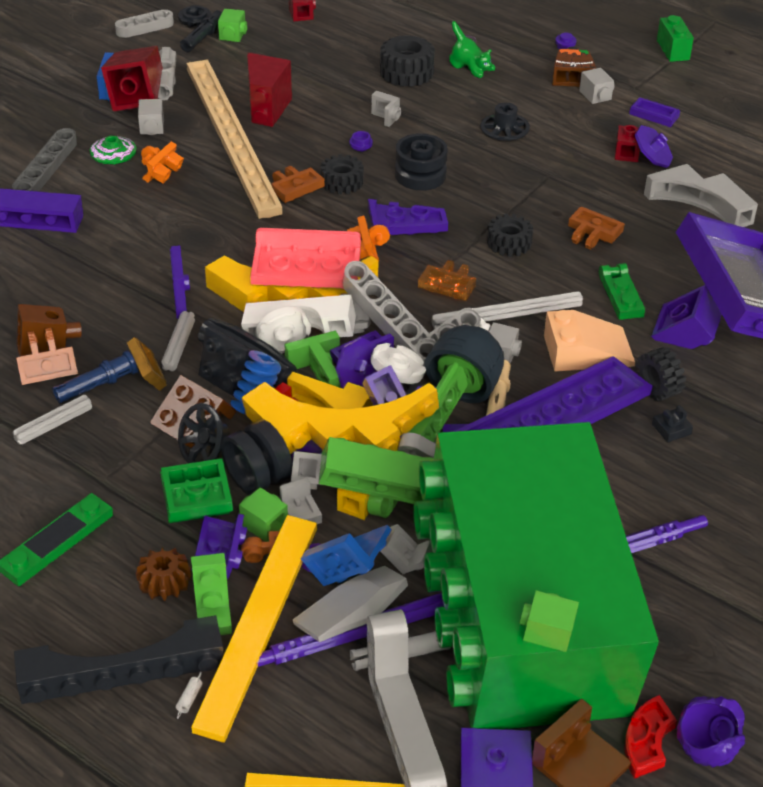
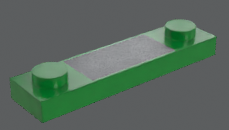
M93 493L89 494L0 560V573L18 587L114 516L112 507Z

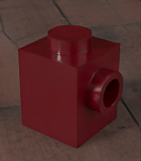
M289 0V11L293 21L314 20L313 9H316L315 0Z
M634 125L618 126L615 160L638 162L640 148L635 138V133L639 127Z

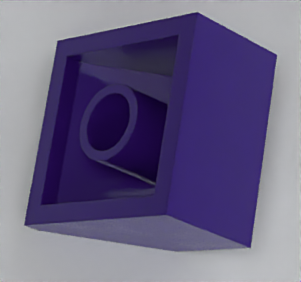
M706 285L663 304L651 337L656 341L688 349L711 343L715 338L722 314Z

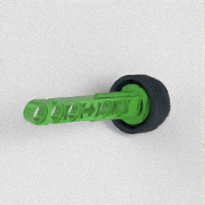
M460 325L446 331L435 343L425 360V369L428 378L437 389L439 409L432 416L426 417L416 424L408 433L419 434L434 442L437 438V433H440L459 400L466 403H480L490 396L502 373L504 355L499 342L489 331L481 327ZM370 495L367 503L368 512L370 515L387 518L398 500Z

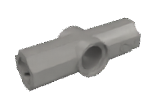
M162 47L159 54L163 69L158 98L168 100L173 95V88L176 83L175 68L177 55L170 47Z

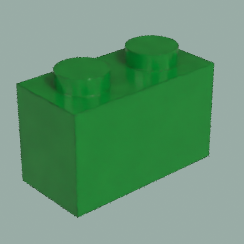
M675 15L660 18L657 42L669 62L690 60L694 37L682 18Z

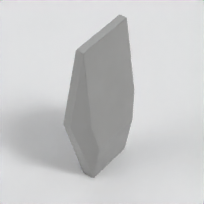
M386 566L368 571L333 589L295 617L293 624L319 642L367 624V616L382 613L408 586L407 579Z

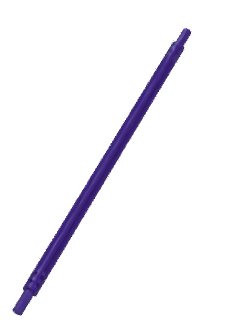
M704 515L682 522L674 520L626 535L631 553L682 538L685 533L707 527L708 521ZM442 593L384 610L382 613L402 609L407 624L434 616L436 607H444ZM367 624L321 642L307 634L271 645L270 650L262 652L258 667L273 662L275 665L367 637Z

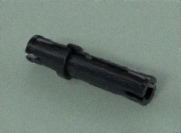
M216 10L211 16L204 18L197 28L180 41L181 49L185 52H190L207 35L213 34L216 31V27H218V20L222 12Z

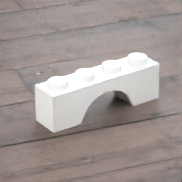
M351 295L246 303L241 323L244 330L257 337L256 328L260 320L268 313L278 308L296 307L305 312L311 327L317 328L323 333L336 330L340 337H351L354 333L356 313Z

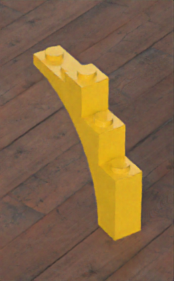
M225 255L205 266L206 287L243 312L246 303L348 294L342 288L251 284L252 268L240 264ZM372 256L362 260L361 262L366 264L378 277V260Z
M292 372L287 378L288 385L292 387V397L302 403L336 409L373 406L365 388L350 382L342 389ZM338 488L337 510L365 520L369 514L367 503L370 495Z
M266 382L241 397L246 416L252 422L260 419L270 422L284 439L290 454L304 447L311 439L323 450L329 437L344 438L351 442L365 445L371 444L379 448L398 451L400 436L411 431L416 424L426 417L432 416L439 409L437 389L430 383L404 397L365 408L336 409L317 407L285 396Z

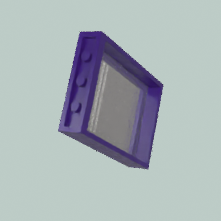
M688 212L677 229L676 234L729 328L734 332L763 338V233Z

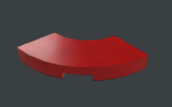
M660 695L651 698L638 708L632 716L627 729L624 746L625 757L631 762L629 770L634 779L665 767L666 758L662 751V740L667 733L676 728L677 719Z

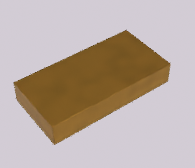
M135 337L131 339L127 344L142 377L159 391L167 386V382L152 350Z

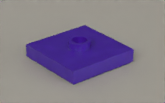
M171 246L170 255L176 317L179 319L183 311L187 312L185 290H190L189 274L183 275L180 246Z
M461 728V787H533L531 731Z

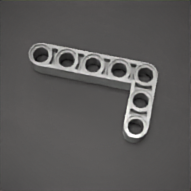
M352 261L345 267L343 276V288L352 296V299L385 335L390 333L394 337V345L396 347L397 345L404 346L418 354L424 361L423 367L425 366L426 357H423L420 353H430L435 343L446 331L463 325L462 323L464 322L472 326H480V314L475 309L464 308L428 333L366 264L361 261ZM351 276H358L361 279L355 280ZM368 295H375L378 298L371 299L368 297ZM393 314L396 318H388L385 315ZM404 333H410V334H412L414 337H413V338H407V337H405L403 334H404Z
M400 609L367 616V651L370 685L404 786L447 787L441 760L408 673V627L404 612Z

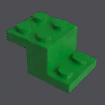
M222 458L161 468V483L169 523L204 518V516L225 515L233 511Z

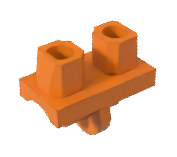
M171 141L161 151L158 147L154 148L152 146H146L141 151L142 163L148 169V172L143 176V180L149 183L155 178L164 184L170 177L172 170L177 172L181 168L184 158L175 153L177 147L175 143Z
M365 216L358 217L359 225L347 229V231L358 232L361 235L360 260L372 256L379 261L375 245L382 246L389 240V230L384 225H375L368 229Z

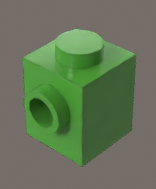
M223 10L218 20L219 40L240 42L243 34L247 32L245 11Z
M262 488L246 496L239 504L240 514H244L242 526L247 527L248 531L265 542H269V531L281 530L288 515V505L282 502L276 495L270 494Z
M536 591L533 603H525L520 620V624L526 626L523 640L566 652L579 602L562 598L554 593Z

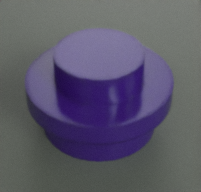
M561 33L556 37L555 43L558 49H567L572 46L574 47L577 39L571 33Z
M365 131L354 132L350 138V146L356 151H366L373 145L370 134Z

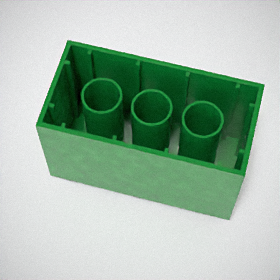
M583 422L437 433L434 460H424L419 463L420 492L422 499L426 501H415L414 526L417 539H430L433 552L425 553L424 575L428 592H442L444 607H436L437 642L440 648L453 647L456 664L448 665L446 670L447 692L451 707L466 706L471 728L513 729L552 725L580 699H583L592 706L590 721L632 717L659 640L591 423ZM536 591L554 593L562 598L579 602L566 652L523 640L526 626L520 624L525 603H533Z

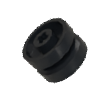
M420 133L401 138L396 144L395 178L398 183L412 190L423 191L435 189L442 185L446 180L448 153L447 144L444 140L434 135Z
M264 419L245 426L244 431L239 430L227 435L221 441V453L229 474L237 486L248 495L253 494L259 488L267 490L270 483L278 484L289 478L292 474L293 463L284 439L278 430Z

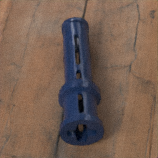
M126 350L120 357L111 361H102L99 367L53 386V394L58 403L61 404L101 384H114L120 377L129 373L133 375L138 373L137 364L132 354Z

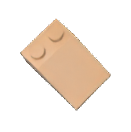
M575 310L547 311L544 338L554 372L585 370L612 356L627 367L635 366V360L623 327Z

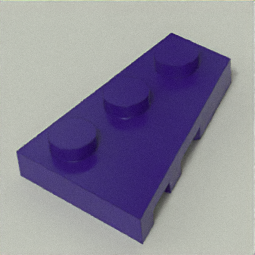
M368 199L372 227L384 225L388 228L390 235L448 231V220L444 208L421 205L405 208L400 207L397 202L382 205L377 204V200Z

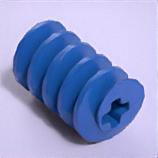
M252 350L249 352L248 356L254 361L248 360L245 362V367L250 371H242L241 376L245 380L238 381L237 386L241 390H235L233 394L238 400H231L230 402L235 410L246 414L241 397L264 382L274 388L273 385L276 384L278 379L277 375L281 371V365L277 360L260 351Z

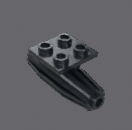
M208 318L199 328L200 330L197 335L198 340L203 344L198 375L233 397L235 390H241L237 386L238 381L245 380L241 376L242 371H250L245 367V362L248 360L254 361L248 356L252 350L260 351L273 357L281 365V371L277 375L278 379L276 384L273 385L275 388L283 382L288 385L287 378L292 372L297 373V367L276 348L238 326L214 318Z

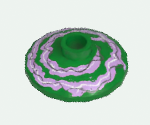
M108 136L97 140L91 145L90 155L99 163L119 164L130 160L136 154L137 147L129 138Z

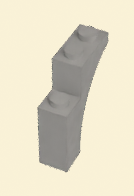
M688 164L647 175L644 195L649 200H671L691 204L714 214L724 222L741 227L754 224L758 204L724 173L703 179Z

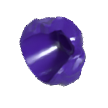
M707 696L692 698L682 708L677 726V739L682 745L685 754L696 764H701L702 766H711L713 768L729 764L739 753V749L745 745V736L742 734L745 720L744 712L739 703L734 699H726L722 696L718 698Z

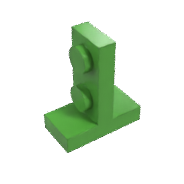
M336 330L284 344L285 357L297 369L310 366L319 381L340 388L341 384L330 355L331 349L340 346V336Z
M224 553L191 557L197 618L216 615L220 635L232 634Z

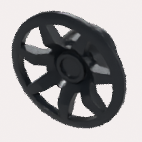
M500 103L495 106V114L485 117L480 127L482 132L488 137L508 141L520 139L527 135L530 125L525 118L517 115L518 108L516 105ZM495 128L491 133L486 130ZM501 130L505 132V136H498ZM511 130L518 135L511 136Z
M205 403L195 404L185 412L178 429V444L181 454L187 463L197 462L195 459L199 452H201L204 458L203 461L216 459L221 451L222 439L230 434L228 426L221 421L218 412L211 405ZM204 409L211 414L208 420L205 418ZM196 410V419L199 422V424L189 418L190 415ZM185 425L193 430V435L183 436ZM195 443V446L191 448L188 455L185 444Z

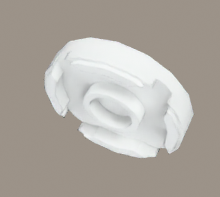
M283 307L263 317L256 328L258 338L272 345L280 353H285L284 344L304 339L306 335L309 336L311 323L304 311L296 307Z
M389 343L380 344L374 348L371 355V364L377 371L391 365L400 383L405 384L418 383L423 378L426 372L425 366L423 367L424 361L414 351L397 345V348L390 347L391 344Z

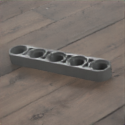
M63 128L55 132L14 181L12 189L39 192L76 147V132L70 128Z

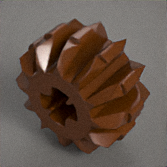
M163 546L160 552L150 550L148 557H140L139 566L136 571L139 588L142 590V593H148L152 600L161 596L165 601L167 596L170 595L178 598L180 591L187 590L188 581H190L191 567H189L185 554H179L176 548L168 552Z

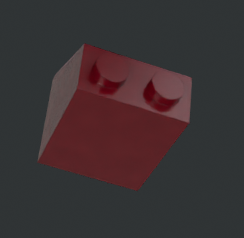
M158 46L115 52L101 67L113 111L138 108L139 100L158 99L163 69Z
M248 53V81L252 123L273 127L292 100L291 60Z

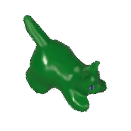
M453 21L452 29L457 37V41L453 46L452 53L449 55L451 65L458 69L467 65L472 75L477 78H482L484 71H494L495 65L492 64L490 56L492 50L489 49L487 52H482L476 42L466 37L458 24Z

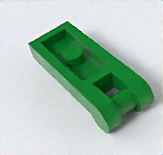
M620 263L616 267L600 265V280L618 319L644 317L645 307L628 274L627 264Z

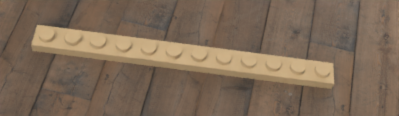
M202 60L187 63V71L258 219L282 215V205L209 61Z

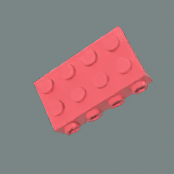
M258 228L256 230V247L251 270V284L344 289L343 276L346 265L352 261H360L361 235L358 232ZM351 276L352 279L358 280V276Z

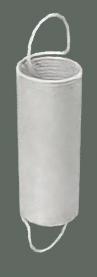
M201 672L198 678H190L176 705L179 713H187L202 686V681L199 679Z

